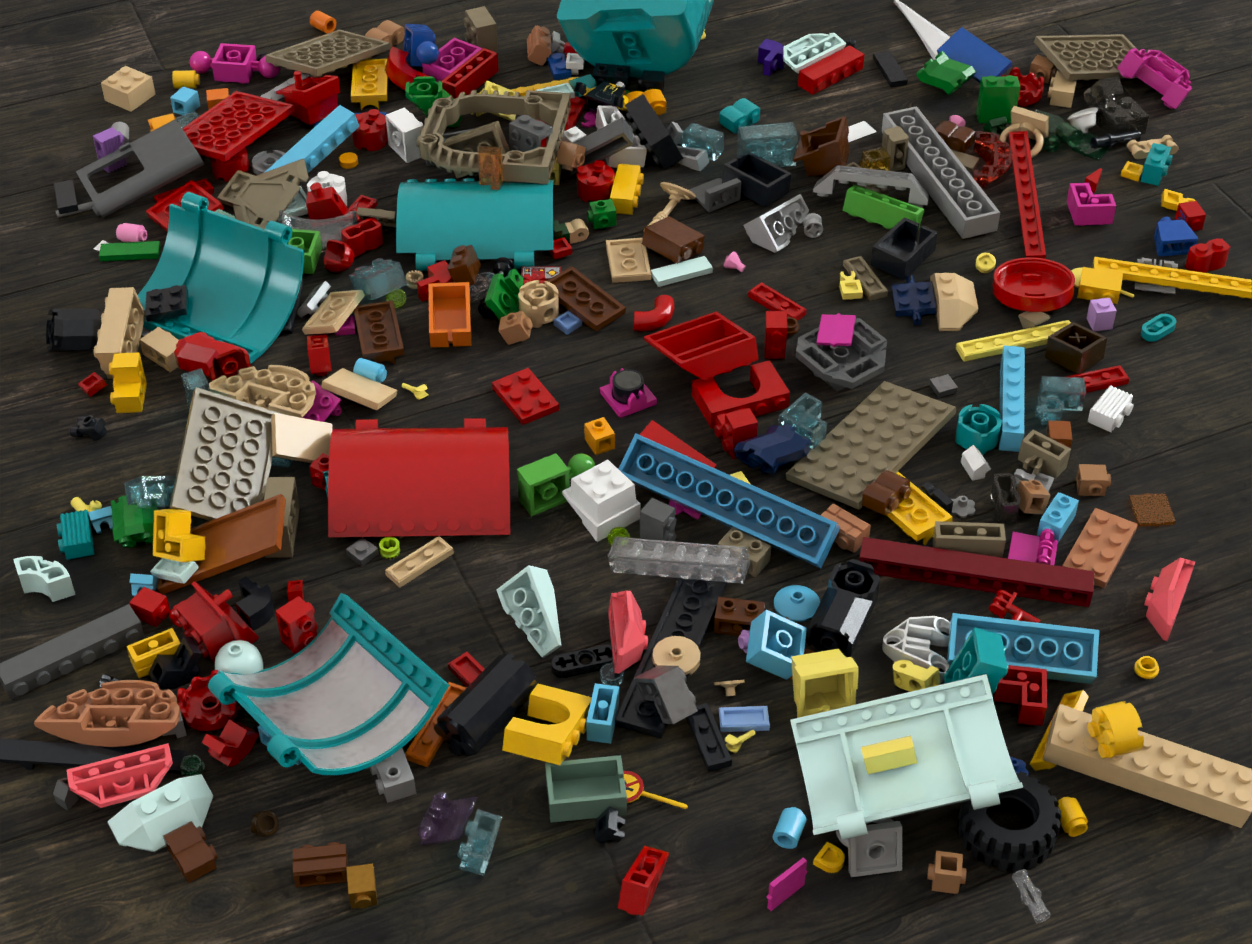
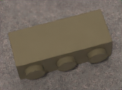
M935 521L932 538L934 548L1003 558L1006 543L1004 524Z

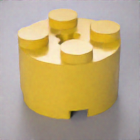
M1121 701L1096 707L1092 710V722L1088 723V732L1092 738L1095 737L1099 743L1098 752L1102 759L1137 752L1143 748L1144 735L1139 736L1138 728L1142 727L1141 720L1131 703Z

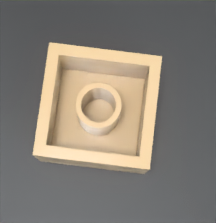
M127 66L122 67L119 71L101 82L105 101L130 112L156 95L152 76Z

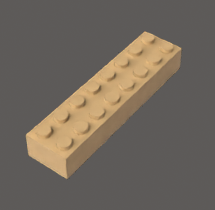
M1062 704L1059 705L1051 722L1042 760L1242 828L1252 813V769L1139 730V736L1144 735V744L1140 751L1102 759L1098 752L1099 743L1095 737L1092 738L1088 732V723L1092 722V714Z

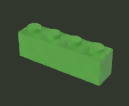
M855 184L847 190L842 210L850 216L864 218L869 223L881 224L886 229H892L904 217L919 223L920 228L924 213L923 208Z

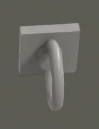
M891 818L876 821L875 823L878 824L866 825L868 834L844 840L841 839L840 831L836 830L840 842L848 847V864L851 877L902 871V825L900 821H893Z

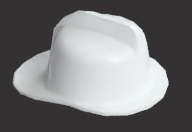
M1088 108L1070 115L1067 120L1070 121L1073 130H1082L1083 134L1088 133V129L1096 125V112L1098 108Z

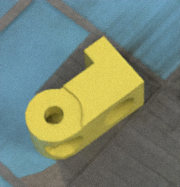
M899 660L893 664L894 684L901 689L912 692L940 685L939 668L930 666L926 669L914 665L909 660Z

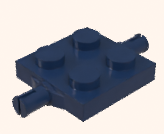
M910 275L906 277L907 284L892 285L896 317H913V324L917 325L918 321V325L922 323L921 316L936 314L932 281L915 283L914 276L911 275L910 280Z

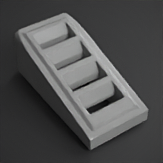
M677 146L684 158L677 163L697 171H701L709 163L707 150Z

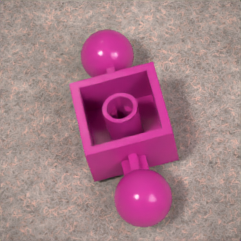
M221 43L214 58H211L204 51H197L190 57V67L192 70H195L196 73L204 74L212 68L214 80L222 82L249 83L254 71H259L265 78H274L281 69V66L277 67L272 63L266 62L265 56L260 61H257L255 45Z

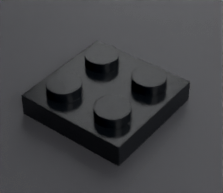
M175 285L170 288L154 289L146 292L145 317L147 322L187 315V285Z

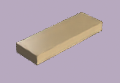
M438 536L387 568L385 574L400 588L454 554L453 548Z

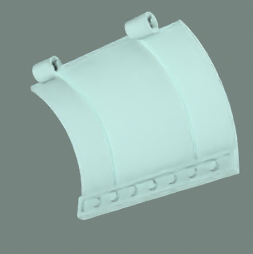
M987 674L790 720L812 816L813 835L839 830L842 840L868 834L867 823L971 800L973 810L1000 804L999 793L1023 788L1022 782L1017 778L1005 744ZM911 735L917 758L916 764L867 774L861 750L862 746Z

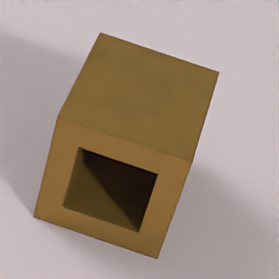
M373 863L346 867L351 909H363L378 905Z

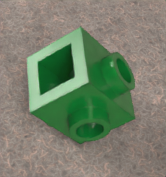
M612 199L589 202L590 210L587 211L588 222H592L594 229L617 226L616 208Z

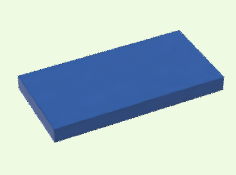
M963 27L937 49L938 54L944 51L950 59L972 66L977 71L972 78L979 83L981 82V77L1002 76L1012 66V61Z

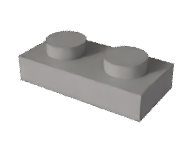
M324 281L315 287L298 308L297 314L301 318L306 314L312 315L318 309V302L321 303L328 296L326 292L331 286Z

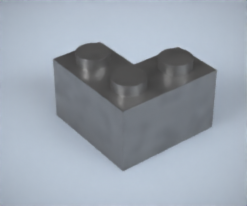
M658 665L634 678L643 700L654 701L663 723L675 724L698 711L695 705V696L689 691L686 684V675L679 666Z

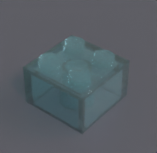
M376 259L372 261V265L358 267L354 273L349 275L354 290H362L365 294L364 298L375 300L408 285L400 262H395L391 259Z

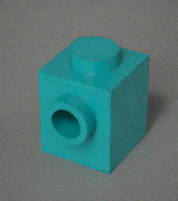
M591 74L569 80L573 90L577 82L586 84V87L589 89L596 87V81ZM575 92V97L583 96L579 92Z

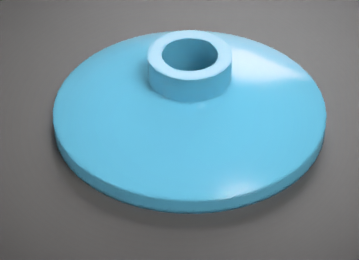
M801 585L784 587L774 597L776 612L784 618L788 617L793 622H804L812 619L820 604L818 595L810 588Z

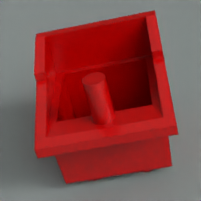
M295 71V83L276 91V94L284 96L285 103L294 105L295 112L290 115L308 125H313L327 117L338 107L337 94L340 93L339 77L325 75L323 77L309 76L302 79L301 72Z
M194 581L191 584L196 593L176 607L180 616L177 618V621L186 630L183 632L185 637H192L201 652V656L203 658L208 657L213 663H215V657L219 649L226 643L244 640L252 644L259 639L258 635L226 602L233 597L228 589L220 595L215 594L212 596Z

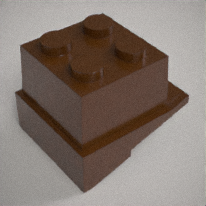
M846 116L826 122L825 126L809 132H800V140L793 162L803 160L807 176L826 175L837 165L846 166L850 154L848 143L849 127Z

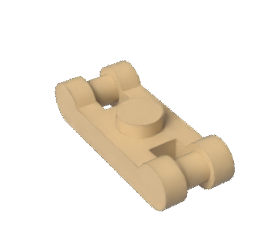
M1165 135L1161 139L1140 142L1130 140L1127 143V148L1132 152L1135 159L1147 158L1153 143L1171 147L1170 155L1175 154L1179 149L1170 135Z

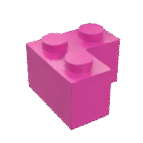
M1070 183L1067 205L1074 225L1113 224L1116 203L1112 194H1093L1089 183Z

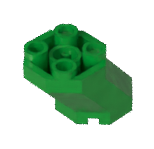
M942 51L935 57V60L931 58L924 64L926 68L920 69L916 75L921 82L943 89L948 95H951L962 87V84L968 82L977 71L970 65L950 59Z
M432 76L416 77L411 84L410 81L406 83V98L422 111L426 118H428V110L432 108L435 100L451 96L443 89L442 82H436ZM463 115L459 117V120L456 123L448 125L447 127L455 128L459 126V122L462 121Z
M135 493L119 497L118 503L112 500L114 541L117 544L123 545V548H132L137 546L136 543L144 541L146 544H152L154 510H160L158 495L151 493V497H146V493Z

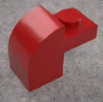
M445 260L428 266V278L417 282L418 297L422 302L429 299L428 284L454 283L448 271L449 264Z
M229 719L219 737L206 734L202 743L209 747L208 752L210 756L231 767L237 765L251 751L259 733L240 722Z

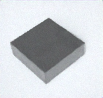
M949 374L929 380V385L938 398L957 393L958 387Z

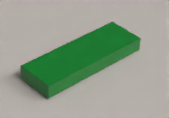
M160 241L101 244L99 259L100 261L159 259L161 244Z

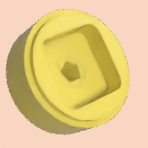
M990 253L978 255L975 263L977 270L981 273L992 272L996 265L995 257Z

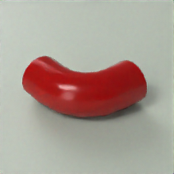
M660 295L654 301L653 310L634 311L633 331H655L664 327L672 319L674 299L669 295Z

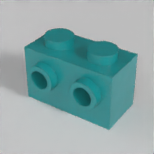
M1152 144L1144 163L1140 182L1156 186L1160 185L1162 177H1166L1172 162L1173 155H1170L1171 147L1163 144Z

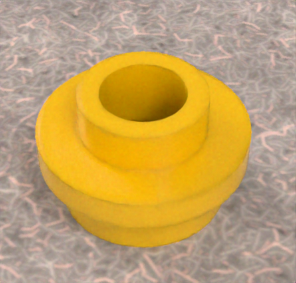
M1143 656L1135 662L1134 671L1141 678L1152 679L1158 675L1159 666L1154 658Z

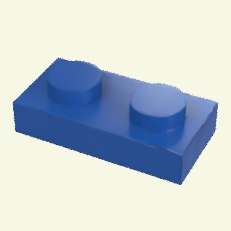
M564 53L549 55L547 63L554 80L570 78L571 70L566 69Z

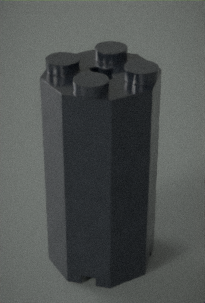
M510 653L498 655L439 715L434 730L439 736L444 738L454 755H477L529 700L530 693L535 688L534 684L537 682V677L521 659L517 662L512 660L514 655Z

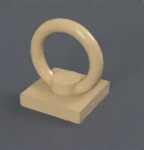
M1013 106L1011 110V125L1004 129L999 137L1001 152L1011 159L1010 149L1006 145L1009 132L1027 131L1028 138L1036 140L1034 148L1030 150L1031 158L1036 156L1041 151L1043 143H1046L1048 139L1049 116Z

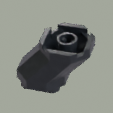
M52 308L49 310L48 315H52L51 320L47 319L46 344H51V346L47 347L48 351L94 352V346L97 345L98 341L97 332L102 324V313H100L99 309Z

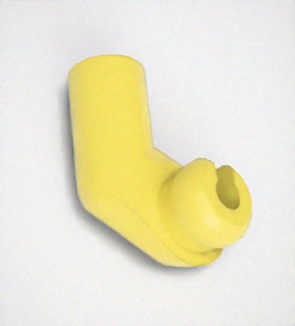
M79 497L71 500V505L77 512L80 510L84 511L85 509L91 512L102 508L101 502L97 500L95 502L91 501L90 505H86Z

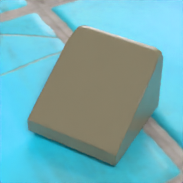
M1025 311L1018 315L1023 329L1037 326L1050 319L1049 315L1043 312Z

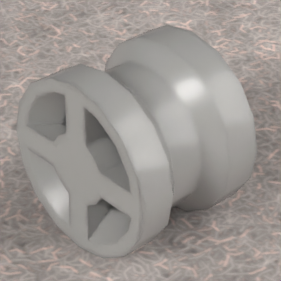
M810 213L803 218L806 236L816 238L823 233L820 215Z

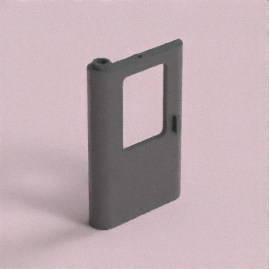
M174 119L133 142L120 146L119 149L77 170L76 173L95 204L92 206L97 217L102 216V218H105L203 166L204 163L177 120ZM131 154H136L144 167L142 172L98 194L95 191L89 176Z

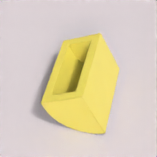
M911 735L861 747L867 774L917 763Z

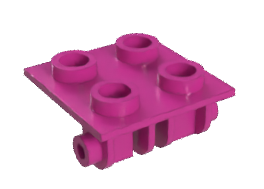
M312 380L311 383H314L316 389L314 403L302 418L325 422L330 414L332 416H339L342 412L339 403L342 400L331 392L322 389L321 385Z
M1051 529L1042 531L1040 537L1013 532L1008 559L1054 565L1058 540L1054 539L1055 535Z

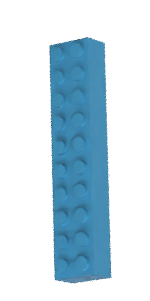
M636 433L618 468L632 483L730 528L734 527L818 568H822L840 530V526L832 520Z

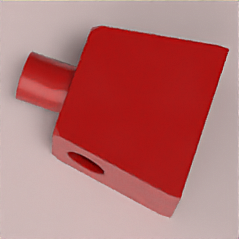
M313 183L310 186L311 191L307 193L306 199L311 227L316 228L347 221L348 208L334 187L322 188L321 183Z

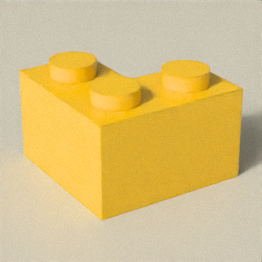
M114 353L113 361L109 363V373L114 376V392L110 394L111 404L115 405L116 413L142 412L147 382L140 353Z
M180 509L154 510L153 556L179 562L205 560V537L190 534L191 511Z

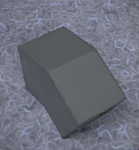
M68 777L57 780L53 792L55 801L68 811L79 800L78 795L70 791Z

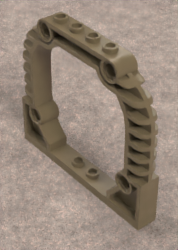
M472 90L471 94L466 96L465 92H461L456 99H453L452 95L448 98H439L434 101L432 108L428 110V118H425L424 127H421L420 136L417 137L420 157L424 160H429L431 164L434 162L440 170L442 167L446 168L449 173H452V170H456L459 175H462L464 171L469 172V175L472 176L475 172H480V176L491 173L492 177H496L497 174H503V181L548 184L571 110L570 93L527 90L525 96H520V92H515V95L511 96L508 91H505L504 95H499L498 91L488 94V90H483L482 94H477L476 90ZM470 113L524 114L553 126V133L546 139V147H538L526 152L512 150L506 154L466 152L444 146L443 141L446 127L456 123L461 115Z

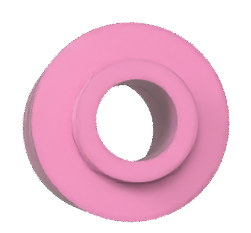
M123 223L118 225L116 236L122 242H144L147 239V231L143 225Z

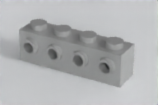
M403 748L385 760L369 767L372 775L377 774L378 779L375 782L379 795L384 794L387 803L416 794L415 780Z

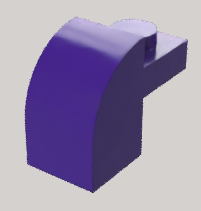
M765 39L758 47V62L764 64L763 75L770 76L777 68L784 69V46L779 42Z

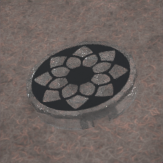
M492 272L478 274L475 284L470 285V298L480 300L485 297L492 276L495 274Z

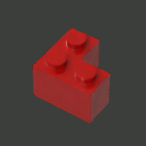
M750 408L721 414L716 417V425H714L715 435L717 438L720 437L723 449L729 453L731 459H736L737 452H734V448L738 442L757 436L758 421Z
M1008 665L1007 675L1002 677L998 683L997 689L993 694V701L1018 704V723L1043 726L1047 710V669Z

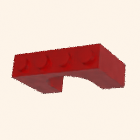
M770 360L750 365V382L757 392L750 397L734 398L724 394L714 378L709 380L701 378L692 380V397L711 429L716 425V417L721 414L750 408L756 417L789 408L790 391Z

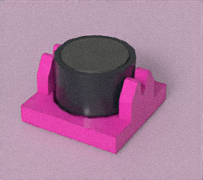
M622 368L619 372L614 371L610 377V384L600 387V394L619 418L657 404V398L644 384L643 375L632 369Z

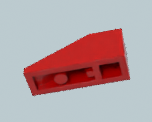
M327 334L307 336L311 374L315 373L316 376L327 375L329 371H332Z
M648 846L643 847L622 880L618 909L624 910L631 915L643 916L668 860L669 852Z

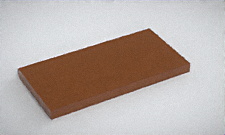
M282 494L191 528L190 534L205 537V560L194 561L199 568L185 584L159 578L157 590L163 595L190 585L194 581L198 582L280 551L286 499Z

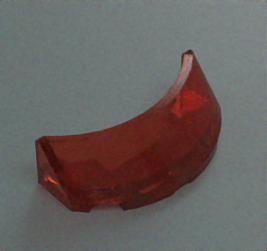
M976 131L974 151L986 163L981 172L978 173V170H974L973 178L981 189L1004 175L1012 164L1013 153L1010 145L1007 142H1002L999 139L1000 135L993 132Z

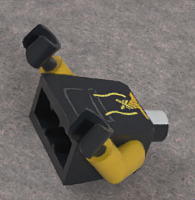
M582 82L576 83L574 91L586 97V110L597 113L598 106H615L620 112L627 111L624 105L629 103V99L626 96V86L624 83L618 82L614 85L609 82H603L591 89L587 88V85Z

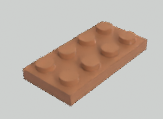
M1095 508L1062 567L1095 571L1094 585L1105 589L1135 534L1138 524Z

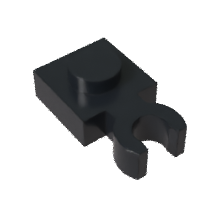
M929 482L921 485V488L924 490L923 493L950 515L952 514L954 501L939 488L935 490L934 486Z

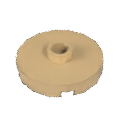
M671 636L664 638L656 644L653 649L652 662L655 666H679L685 675L689 673L691 675L700 665V650L688 638Z

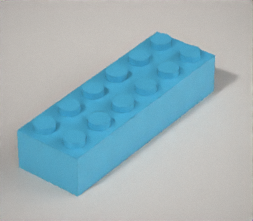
M957 613L952 614L947 653V664H949V667L974 627L1002 635L1006 663L1008 665L1047 669V679L1092 684L1097 677L1099 630Z

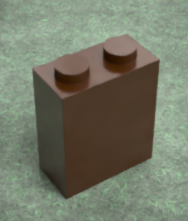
M669 216L645 227L642 244L678 264L702 253L705 235Z

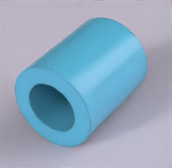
M359 358L354 365L353 372L378 383L386 379L387 370H385L383 364Z
M791 807L785 808L782 811L773 834V840L777 845L787 849H793L797 846L807 821L806 816L800 809Z

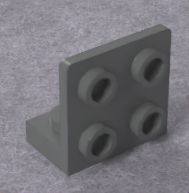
M717 178L691 188L689 191L696 195L695 200L708 212L740 200L741 181L735 178L722 183V179Z

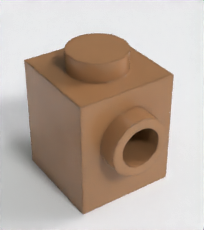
M1038 54L1030 66V72H1033L1037 79L1044 77V83L1049 84L1052 77L1056 76V71L1058 70L1048 57Z
M561 141L560 148L557 151L556 163L563 165L562 169L573 171V168L577 169L584 163L586 147Z
M522 310L510 313L507 316L501 317L498 331L508 345L525 341L530 338L532 321L529 317H526Z
M1079 464L1075 479L1078 495L1105 496L1107 487L1111 485V475L1107 474L1106 465Z
M1020 480L1014 501L1024 513L1044 515L1051 495L1042 483L1037 480Z
M936 851L934 864L929 863L927 879L932 880L931 891L958 894L960 884H965L966 868H962L963 854Z

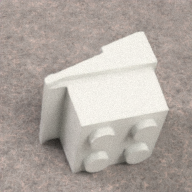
M609 460L571 479V487L562 491L563 496L582 519V523L597 542L640 519L641 503L636 500L635 484Z

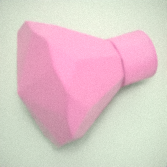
M952 115L949 118V121L958 126H965L966 124L965 120L958 115Z
M736 252L729 254L724 262L725 268L737 269L740 272H743L746 267L741 263Z

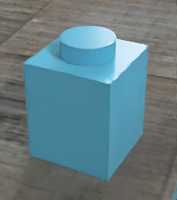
M182 87L170 97L173 113L189 117L200 107L199 95L196 90Z

